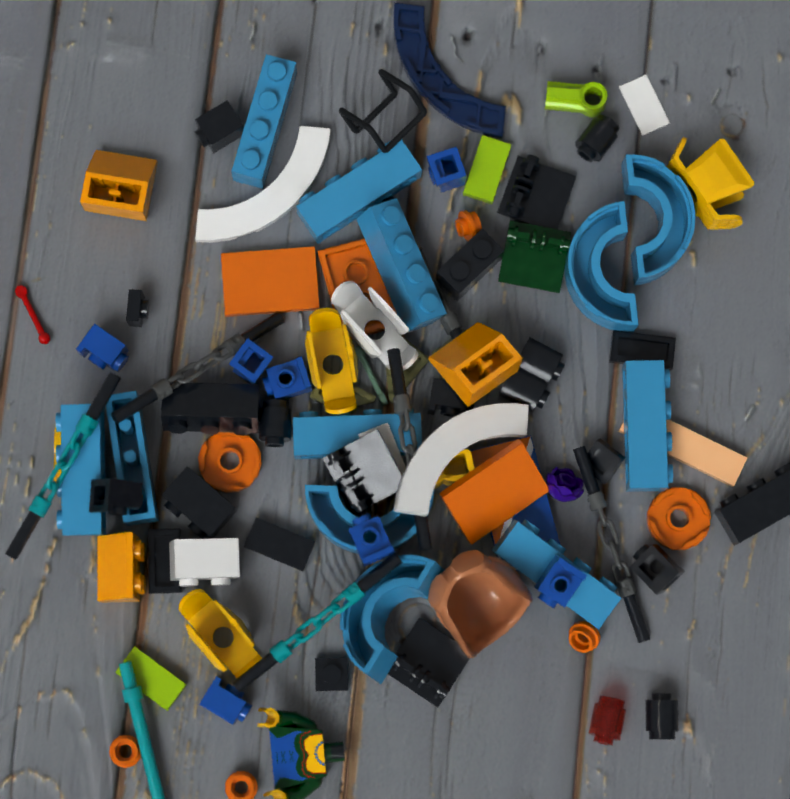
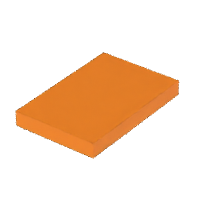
M365 238L317 251L330 300L333 292L340 284L346 281H354L371 303L372 301L367 289L369 287H372L396 312ZM374 320L366 324L364 331L367 335L385 331V328L381 322Z
M315 246L221 253L226 317L320 309Z
M517 439L441 491L439 495L465 538L472 545L548 493L549 489L524 444Z

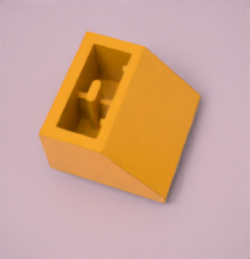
M95 150L85 174L80 200L83 209L87 212L147 221L158 161Z
M477 322L432 354L428 360L466 406L470 407L518 372L523 357L502 333Z
M133 532L97 536L98 601L101 603L140 602V594H145V575L140 573V562H145V543H142Z

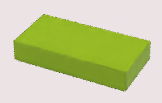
M482 135L463 191L464 196L489 204L493 203L512 144Z
M136 646L133 647L123 661H132L137 686L141 685L143 694L166 711L170 709L187 686L186 683ZM118 668L115 673L122 677L120 668Z

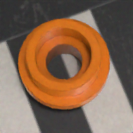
M464 210L459 212L458 219L455 221L457 233L460 237H464L466 241H469L482 229L480 219L475 211L468 212Z
M578 621L569 630V643L576 651L586 653L594 650L599 645L600 634L592 624Z
M121 735L115 738L110 745V758L119 767H132L141 759L138 741L134 736ZM123 745H129L132 748V754L127 758L123 757L120 753Z
M237 771L231 774L225 784L228 798L253 799L258 791L256 778L247 771ZM238 781H244L248 785L247 791L243 794L236 791L235 786Z

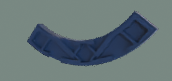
M394 2L393 24L397 51L410 81L420 95L441 115L455 124L485 136L502 139L506 106L481 100L458 88L435 61L431 53L425 31V6Z

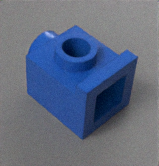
M457 146L426 157L430 166L428 171L433 185L440 187L441 193L465 185L467 175Z
M95 323L76 348L77 352L84 358L88 353L91 354L88 360L102 370L108 366L113 371L119 372L129 358L126 355L129 351L126 345Z
M247 338L229 365L233 367L232 372L249 384H255L272 361L273 356Z
M302 356L295 360L267 368V377L262 378L267 396L274 395L275 399L286 400L312 391ZM289 374L292 377L291 382L282 384L279 380L281 375Z
M370 513L352 520L354 527L349 528L348 532L364 567L394 553V549L379 516L371 518ZM371 531L376 534L375 542H365L363 537L366 532Z
M555 555L534 588L541 592L538 598L552 608H555L557 603L565 608L587 575ZM559 579H563L566 583L561 591H557L554 587L555 582Z
M216 676L199 705L232 725H235L237 720L243 723L253 705L243 700L242 697L245 693L239 692L231 684L228 683L226 688H223L221 684L224 680Z

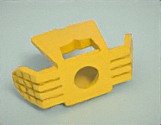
M683 136L667 168L675 175H679L688 187L689 185L695 192L697 200L692 196L695 215L699 216L707 230L732 229L742 225L743 219L741 216L718 215L715 210L742 200L744 197L743 191L753 187V179L726 140L722 138L686 168L679 159L687 142V138Z
M333 308L317 309L309 316L310 331L306 332L305 339L312 383L317 389L322 390L325 411L327 413H347L357 407L353 383L357 382L358 357L346 324H341L339 312ZM330 355H336L343 361L342 370L334 375L328 374L323 369V361Z
M203 589L192 590L182 598L179 603V611L192 625H185L187 633L215 668L223 672L228 668L238 678L262 659L253 648L255 645L250 631H248L243 620L234 614L232 610L226 608L217 600L213 601ZM221 627L229 628L234 635L232 644L226 648L218 647L213 641L214 632Z

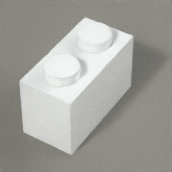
M239 538L174 539L169 542L170 581H179V586H199V580H211L212 586L231 585V579L240 577Z

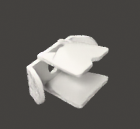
M346 281L340 284L333 292L331 302L342 317L343 324H346L349 335L368 356L373 359L378 357L389 370L387 350L399 348L403 371L409 368L417 360L419 353L401 336L409 331L401 318L372 287L367 288L371 303L354 281ZM376 320L384 325L385 333L380 339L372 340L365 333V326L370 321Z

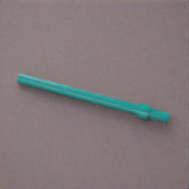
M132 661L119 664L125 688L122 690L124 702L129 704L152 799H165L141 699L144 698L141 685L137 686Z

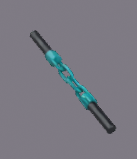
M111 372L108 374L86 414H82L75 427L76 431L61 454L58 463L55 465L39 494L35 496L28 508L30 511L7 549L6 555L17 560L41 517H45L52 505L51 501L57 492V488L61 485L69 468L73 465L88 436L92 435L99 422L97 420L121 380L119 376ZM81 432L84 435L80 442H78L76 439ZM69 450H75L69 462L64 461ZM59 468L63 470L57 482L52 481ZM47 489L52 490L47 499L43 497Z
M393 553L357 583L353 582L331 602L330 606L298 627L295 634L285 641H279L269 649L270 652L232 682L234 687L239 692L243 691L276 663H282L292 655L294 648L312 638L334 616L343 613L366 596L365 592L403 563L398 555ZM345 597L348 603L340 608V605L336 603ZM332 611V613H330L327 617L321 620L323 616H325L328 612ZM313 622L316 628L304 636L301 631ZM294 639L297 640V641H295L292 645H290V646L288 645V644L291 643Z

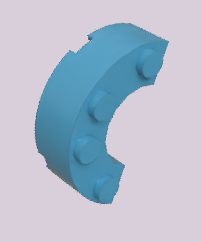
M627 154L621 164L624 195L638 196L647 201L655 210L658 219L657 236L649 243L635 247L631 254L635 286L649 283L662 277L676 265L691 242L696 217L691 193L679 175H675L659 160L643 155Z
M625 201L608 204L596 210L578 228L566 256L564 268L565 281L573 302L588 319L609 330L634 332L639 325L635 294L623 293L613 288L604 278L600 267L602 251L612 243L623 241L628 233Z
M305 485V496L309 513L319 531L336 546L358 554L348 532L349 528L354 527L352 520L358 517L344 507L339 499L338 487L330 485ZM433 490L432 497H431V500H430L429 512H430V510H431L432 503H433L434 490ZM393 508L392 511L380 517V521L394 550L406 544L417 534L414 515L394 512ZM369 531L364 534L363 538L365 542L373 543L376 540V534Z
M398 555L403 563L365 592L366 596L341 613L340 629L343 632L345 643L343 646L347 655L356 667L380 684H382L398 657L389 649L385 639V624L390 612L397 604L408 598L422 597L428 599L429 588L433 579L445 571L438 563L429 558L418 555ZM382 561L374 564L369 569H367L362 575H360V577L355 582L357 583L358 581H360L363 577H365L368 573H370L373 569L380 565ZM345 598V601H344V603H343V606H344L346 603H348V601L346 600V598Z

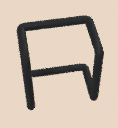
M380 69L378 73L391 94L364 120H361L345 108H340L339 113L353 133L357 134L363 129L367 130L383 153H387L426 116L427 109L410 85L384 69ZM393 82L410 94L421 112L385 146L369 123L397 96V90L392 84Z

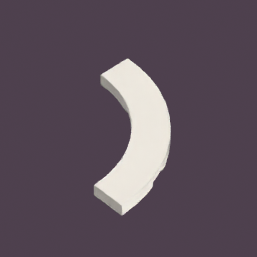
M299 126L295 149L284 170L266 189L256 196L225 208L198 209L195 241L221 242L233 240L252 232H258L285 216L309 191L326 157L331 128Z
M497 403L480 406L453 417L437 428L418 447L400 479L395 498L394 512L418 516L428 515L434 487L449 462L458 453L482 440L498 437L524 438L527 435L529 405Z

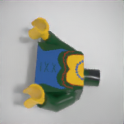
M264 707L258 709V711L266 712L267 721L265 723H257V725L269 728L275 789L265 792L263 797L272 795L274 799H305L321 786L322 778L327 776L326 763L345 761L343 741L324 743L323 730H318L315 721L298 712Z

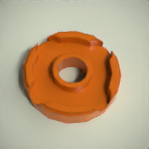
M218 432L204 442L198 456L199 470L205 482L215 490L224 493L240 492L250 487L258 478L262 467L261 452L256 442L249 435L241 436L234 433ZM227 453H235L239 457L238 466L232 470H227L221 465V459Z
M672 487L660 492L651 501L647 511V527L651 536L661 546L670 550H687L698 545L708 533L711 512L706 501L696 491ZM674 510H681L686 514L687 523L684 527L678 528L671 523L670 515Z

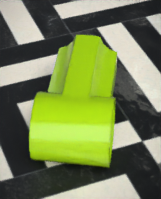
M548 81L545 110L582 113L587 117H597L605 109L608 97L607 90L598 82H589L584 85ZM594 94L600 98L601 102L597 105H590L584 98Z

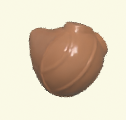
M478 550L465 551L452 560L451 565L433 579L428 593V601L435 609L437 617L443 626L451 633L466 656L473 659L484 648L507 633L519 621L533 601L530 590L512 565L498 557L486 556Z

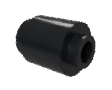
M599 115L597 119H592L575 142L578 155L588 162L600 161L618 137L619 126L617 123L605 115Z
M281 399L263 401V407L260 408L259 440L265 441V446L283 447L284 442L291 440L292 410L289 408L288 401Z
M652 693V700H645L646 731H649V739L675 740V731H678V700H671V693Z

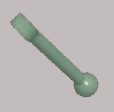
M360 346L355 347L357 357L360 359L381 405H387L388 401L365 357V351Z

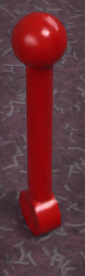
M23 285L17 286L15 294L18 298L22 299L39 333V342L41 344H48L51 336L44 331L27 297V288Z

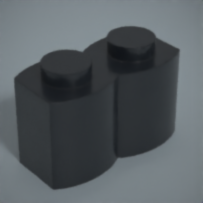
M529 337L520 354L523 358L518 372L506 380L499 395L513 403L528 404V411L533 413L536 406L540 409L544 406L550 394L545 388L550 379L557 381L565 364L560 362L563 354Z

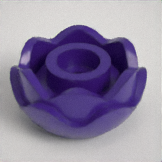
M555 467L546 476L549 494L558 501H574L584 492V489H582L583 480L576 477L569 468L559 469V467Z

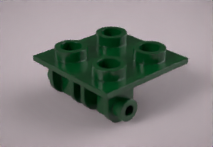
M510 220L498 282L560 294L566 256L570 247L571 232Z

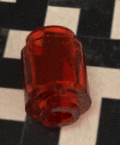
M599 696L598 703L594 704L588 733L594 736L593 742L613 746V741L621 740L626 709H624L625 701L608 696Z

